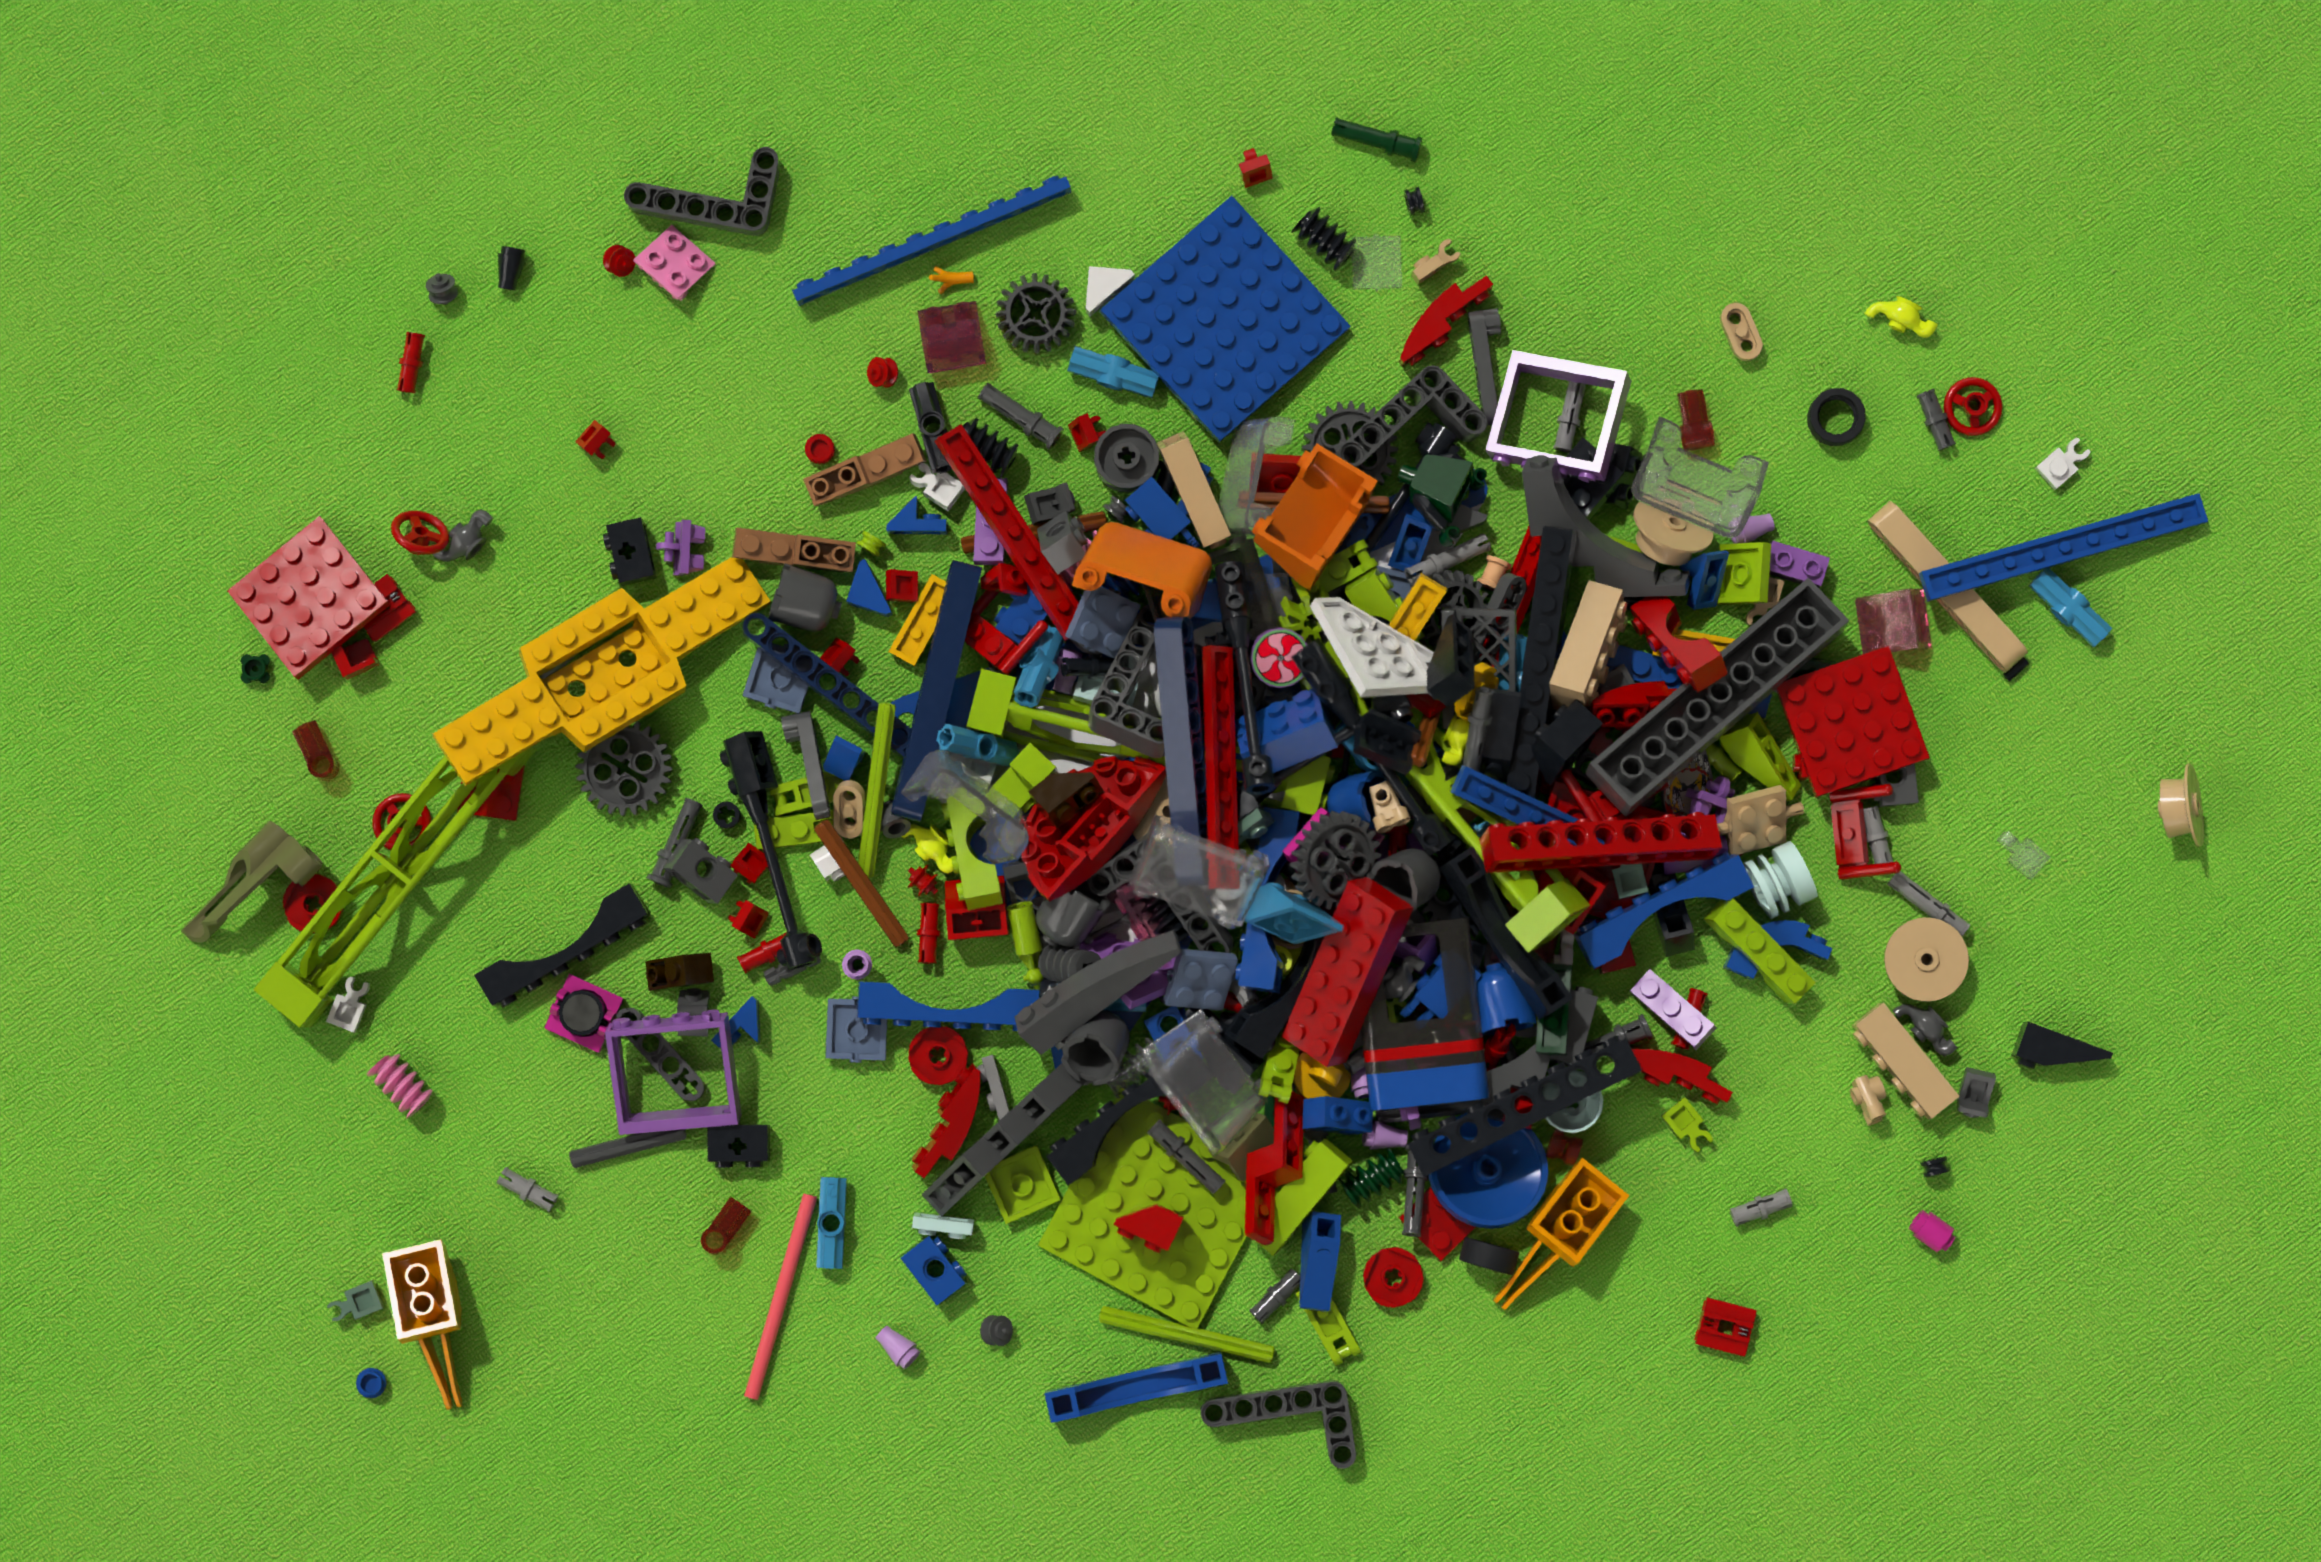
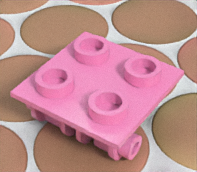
M673 225L669 226L633 259L640 270H644L652 277L654 282L659 283V287H663L672 295L673 299H679L680 301L687 296V290L716 264Z

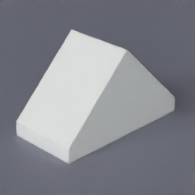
M1089 266L1086 313L1089 317L1135 280V274L1132 270Z

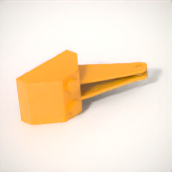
M1581 1158L1535 1212L1526 1230L1538 1239L1522 1260L1514 1275L1511 1276L1493 1301L1497 1304L1503 1298L1542 1243L1549 1247L1552 1252L1516 1287L1501 1306L1502 1309L1506 1310L1559 1257L1572 1267L1577 1265L1629 1195L1588 1161Z
M436 1240L382 1254L398 1340L401 1344L419 1341L442 1395L447 1410L452 1409V1401L447 1381L431 1340L432 1336L440 1335L452 1395L457 1408L462 1407V1397L457 1382L449 1332L461 1329L462 1308L456 1277L444 1242Z

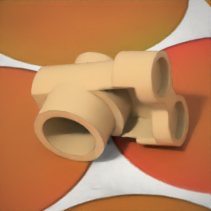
M1388 781L1369 788L1375 812L1373 823L1377 833H1385L1395 826H1402L1410 822L1411 818L1407 807L1401 806L1399 798Z
M1867 1075L1854 1079L1850 1095L1856 1106L1860 1104L1867 1126L1882 1121V1117L1886 1116V1113L1879 1100L1886 1098V1092L1881 1079L1878 1076L1868 1078Z

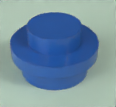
M367 1368L361 1371L356 1379L357 1390L364 1397H378L386 1389V1377L377 1368Z

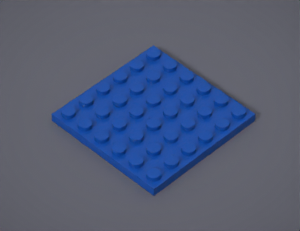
M1230 196L1100 309V313L1218 443L1351 327L1233 196Z

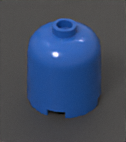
M1376 770L1339 778L1333 783L1328 792L1326 804L1329 814L1331 811L1337 813L1345 811L1361 817V821L1370 824L1368 829L1375 831L1376 828L1373 823L1375 812L1369 788L1387 781L1382 772Z
M1502 963L1486 966L1487 972L1481 973L1482 976L1472 986V998L1479 1036H1492L1496 1031L1495 1029L1504 1026L1509 1028L1511 1023L1515 1026L1516 1032L1531 1028L1534 1024H1537L1535 1013Z

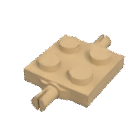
M1781 785L1728 798L1727 813L1724 821L1717 824L1719 834H1726L1728 852L1737 855L1785 843L1787 819L1804 814V806L1801 802L1786 806V790Z

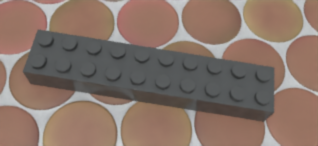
M1807 578L1720 652L1728 672L1727 675L1700 692H1697L1690 684L1685 685L1683 683L1590 762L1585 774L1625 817H1628L1773 693L1784 681H1787L1841 635L1849 619Z

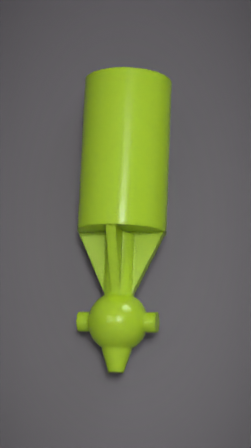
M1023 901L1009 905L1006 910L1016 954L1029 969L1026 975L1023 976V980L1032 984L1035 990H1040L1044 977L1038 968V960L1043 948L1036 923L1033 902Z

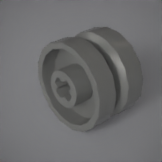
M1119 424L1109 428L1100 436L1095 446L1094 463L1097 474L1108 488L1119 493H1133L1149 478H1155L1158 472L1159 449L1155 439L1146 429L1135 424ZM1124 455H1130L1133 459H1131L1130 464H1125L1121 458Z

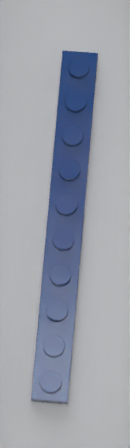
M1059 176L1051 177L1042 182V187L1034 190L1031 187L1022 189L1015 193V198L1006 202L1004 198L988 204L989 209L979 213L977 210L969 211L961 216L962 220L950 224V221L940 223L933 227L934 232L924 236L922 233L914 234L906 239L907 243L898 247L895 244L885 246L874 257L868 258L865 255L856 258L851 262L852 266L842 270L840 267L832 268L824 273L825 277L816 281L813 278L803 280L797 284V289L792 290L799 306L1067 195L1071 193L1067 177L1061 179Z
M2198 493L1921 571L1919 577L1927 602L2205 524L2208 522V518Z

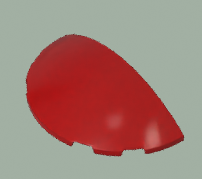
M1112 756L1094 760L1093 766L1079 772L1075 769L1070 770L1067 773L1092 772L1104 792L1094 802L1085 806L1070 821L1065 822L1059 828H1056L1034 804L1026 819L1028 829L1025 840H1021V856L1024 864H1026L1029 874L1028 878L1043 897L1048 901H1052L1065 895L1094 875L1118 852L1152 805L1166 777L1165 766L1141 757H1135V760L1131 761L1119 760L1117 757Z

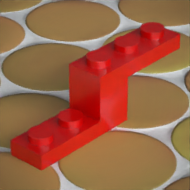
M1292 1091L1287 1104L1279 1102L1278 1098L1275 1097L1274 1144L1247 1154L1245 1236L1264 1246L1274 1243L1275 1188L1302 1178L1304 1097Z

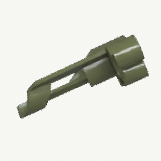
M268 821L234 857L226 876L225 885L183 927L181 932L191 941L203 943L225 923L227 915L278 867L295 884L299 883L303 887L323 867L324 863L307 846H301L294 837L288 835L281 827L272 821ZM246 872V877L206 917L204 914Z

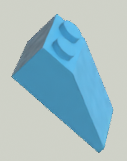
M1268 883L1267 885L1254 888L1245 922L1292 944H1298L1341 932L1343 929L1341 923L1320 907L1310 903L1302 895L1284 891L1285 888L1280 884Z

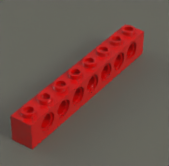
M1694 812L1687 816L1677 817L1675 814H1665L1659 818H1648L1646 815H1639L1625 820H1620L1619 817H1609L1603 821H1591V819L1585 818L1572 823L1554 820L1535 825L1534 822H1523L1517 826H1506V824L1498 823L1489 826L1479 839L1486 873L1713 859L1722 849L1715 814L1704 815L1703 812ZM1681 832L1685 833L1689 837V839L1685 838L1681 834ZM1653 834L1659 836L1661 841L1657 840ZM1625 836L1630 837L1633 842L1628 841ZM1596 837L1601 838L1605 844L1600 843ZM1568 839L1573 840L1577 846L1572 845ZM1539 840L1545 842L1548 848L1541 845ZM1510 842L1517 844L1520 849L1514 848Z

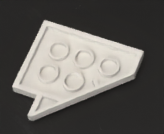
M1340 597L1315 598L1310 608L1360 697L1428 693L1427 669L1434 654L1433 651Z

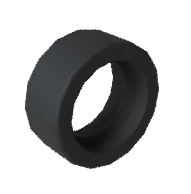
M1831 388L1822 392L1811 403L1807 413V424L1812 435L1819 442L1829 446H1842L1851 442L1862 431L1866 421L1865 408L1861 399L1853 392L1843 388ZM1831 400H1840L1846 402L1851 407L1854 421L1847 432L1831 434L1822 428L1819 422V413L1825 403Z
M1465 1237L1459 1260L1493 1271L1514 1275L1519 1252Z

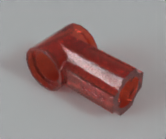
M1703 389L1678 393L1677 399L1682 425H1680V435L1684 451L1714 447V431L1711 421L1708 420Z
M317 721L306 722L298 726L292 733L307 762L309 772L322 781H329L335 778L339 772V764L333 757ZM322 759H328L330 762L328 771L322 774L318 773V762Z
M730 1196L709 1228L701 1236V1244L704 1250L713 1255L724 1253L752 1211ZM712 1233H720L723 1237V1244L718 1249H711L708 1246L707 1240Z

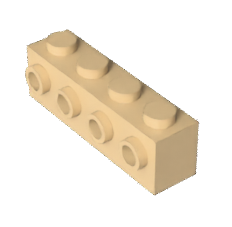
M1884 1002L1878 1003L1852 1024V1027L1856 1030L1853 1033L1855 1039L1862 1047L1869 1046L1875 1054L1872 1056L1873 1061L1882 1071L1887 1069L1894 1077L1890 1080L1899 1093H1907L1912 1100L1910 1103L1911 1108L1920 1118L1923 1116L1927 1119L1934 1118L1959 1097L1957 1092Z

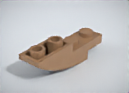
M912 433L864 455L845 460L803 480L813 505L816 507L898 476L903 471L926 462V458L916 434Z
M737 527L735 528L732 558L784 566L786 563L798 568L853 572L856 543Z

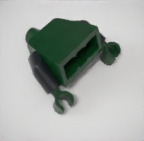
M1454 452L1439 455L1428 454L1424 456L1418 469L1403 465L1398 475V481L1410 485V502L1436 531H1441L1439 534L1440 543L1445 547H1450L1454 544V541L1450 539L1448 533L1456 539L1460 536V530L1456 526L1448 527L1447 523L1453 522L1468 489L1477 491L1484 486L1482 480L1487 477V472L1483 468L1474 470L1473 462L1466 461Z

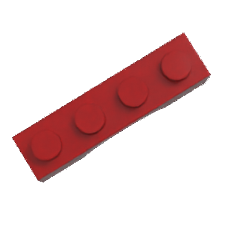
M1667 596L1645 597L1630 607L1634 617L1631 620V624L1640 636L1642 634L1646 636V640L1654 652L1658 650L1661 652L1664 662L1670 669L1673 667L1677 669V674L1685 685L1690 684L1697 692H1700L1728 674L1721 653L1707 638L1687 641L1674 637L1682 623L1675 604Z

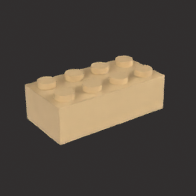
M1588 580L1549 683L1552 709L1558 711L1564 704L1569 707L1577 699L1590 710L1592 701L1599 697L1597 689L1599 684H1604L1607 679L1609 667L1606 665L1609 657L1614 658L1618 649L1619 642L1616 641L1618 633L1625 631L1628 622V615H1625L1627 602H1624L1622 589Z

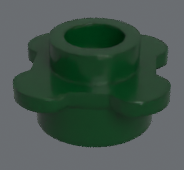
M245 654L240 660L242 664L240 678L244 683L249 684L252 681H260L264 684L270 680V674L268 673L270 658L267 655L261 654L257 657ZM254 666L258 667L256 672L253 671Z

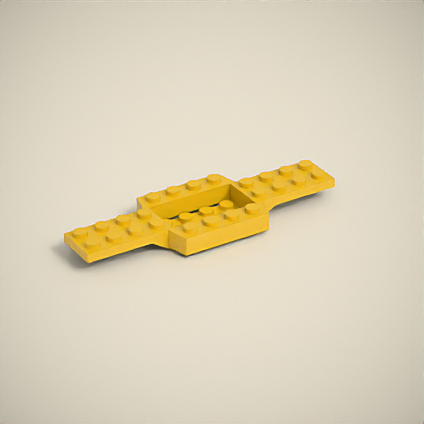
M732 557L646 608H643L623 588H620L520 647L519 655L527 678L434 732L433 738L464 786H467L540 741L559 733H563L584 753L686 691L687 685L679 661L696 648L742 622L750 614L757 613L767 607L771 601L745 561ZM634 621L631 628L545 679L539 678V676ZM625 651L632 652L636 656L635 664L630 667L623 666L619 662L620 654ZM578 681L584 684L586 691L582 696L574 697L569 693L568 686L572 682Z

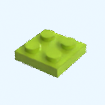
M1771 543L1720 544L1719 551L1726 550L1729 552L1717 604L1768 603Z
M1037 1145L1002 1160L985 1176L1006 1224L1061 1200Z

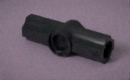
M922 382L915 384V386L909 389L931 471L933 474L949 472L952 468L934 442L938 437L947 433L946 423L934 383ZM931 423L940 425L938 431L934 433L927 432L926 427Z

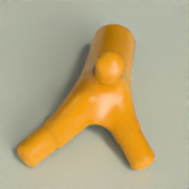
M935 266L933 270L939 275H929V280L944 282L938 289L940 294H943L947 288L956 284L974 283L973 271L949 272Z

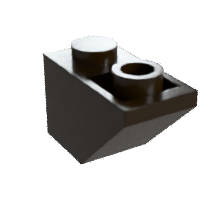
M1092 772L1051 773L1028 791L1036 807L1056 828L1070 821L1076 813L1094 802L1104 792Z
M711 953L688 954L645 961L649 991L714 982Z

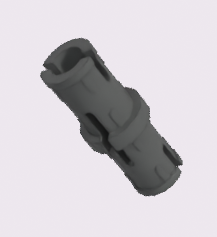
M1935 389L1918 394L1916 397L1926 417L1924 423L1926 427H1930L1938 451L1955 445L1956 442L1946 421L1948 419L1947 413H1943L1935 394Z
M1291 1268L1279 1282L1267 1289L1268 1292L1249 1312L1263 1324L1280 1306H1284L1291 1294L1300 1287V1276Z

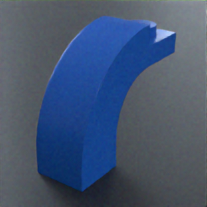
M1781 920L1760 925L1780 946H1792L1822 960H1827L1833 949L1826 946L1827 940L1814 934H1811L1809 938L1805 935L1810 925L1802 922ZM1734 946L1723 968L1750 980L1754 979L1758 970Z

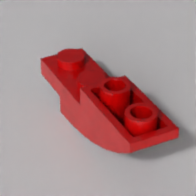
M1487 275L1463 292L1454 283L1426 309L1405 343L1399 360L1402 367L1407 363L1413 366L1425 357L1423 352L1431 346L1437 349L1450 339L1447 335L1452 330L1447 321L1450 319L1454 323L1467 313L1465 308L1474 302L1478 306L1491 296L1489 291L1492 290L1493 283Z
M1665 681L1642 682L1622 686L1595 698L1589 711L1603 722L1601 727H1633L1676 689H1669Z
M1632 1049L1642 1069L1641 1072L1645 1074L1643 1079L1657 1087L1661 1083L1669 1085L1671 1079L1675 1076L1677 1077L1675 1083L1690 1091L1693 1086L1704 1092L1702 1097L1718 1105L1719 1101L1727 1103L1733 1093L1708 1079L1707 1076L1712 1067L1698 1060L1667 1051Z
M973 1063L969 1068H962L955 1079L957 1084L951 1093L946 1091L937 1104L940 1108L937 1112L945 1121L943 1124L941 1122L936 1124L929 1135L932 1139L925 1148L921 1146L912 1158L914 1172L923 1178L927 1176L941 1155L952 1161L968 1134L975 1115L980 1090V1070Z

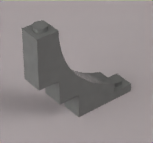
M1536 455L1527 458L1522 470L1531 536H1542L1543 526L1578 530L1572 567L1594 566L1595 581L1622 589L1623 597L1686 596L1691 582L1690 571L1669 569L1660 572L1659 562L1645 554L1625 547L1602 533L1583 515L1570 497L1559 471L1557 457L1548 458L1545 455Z
M1576 986L1575 990L1571 989L1573 999L1570 1001L1567 1056L1536 1054L1535 1044L1513 1061L1487 1071L1489 1098L1438 1105L1466 1112L1465 1109L1481 1101L1485 1107L1495 1102L1493 1095L1508 1088L1509 1090L1511 1088L1520 1090L1522 1089L1520 1082L1535 1075L1538 1080L1544 1078L1549 1061L1558 1064L1564 1062L1565 1066L1577 1062L1574 1056L1584 1051L1598 997L1593 995L1594 991L1580 986ZM1493 1109L1489 1112L1488 1119L1502 1122L1504 1113L1500 1109Z
M1063 1064L1059 1065L921 1195L943 1216L1088 1080L1080 1078L1079 1081L1066 1071Z

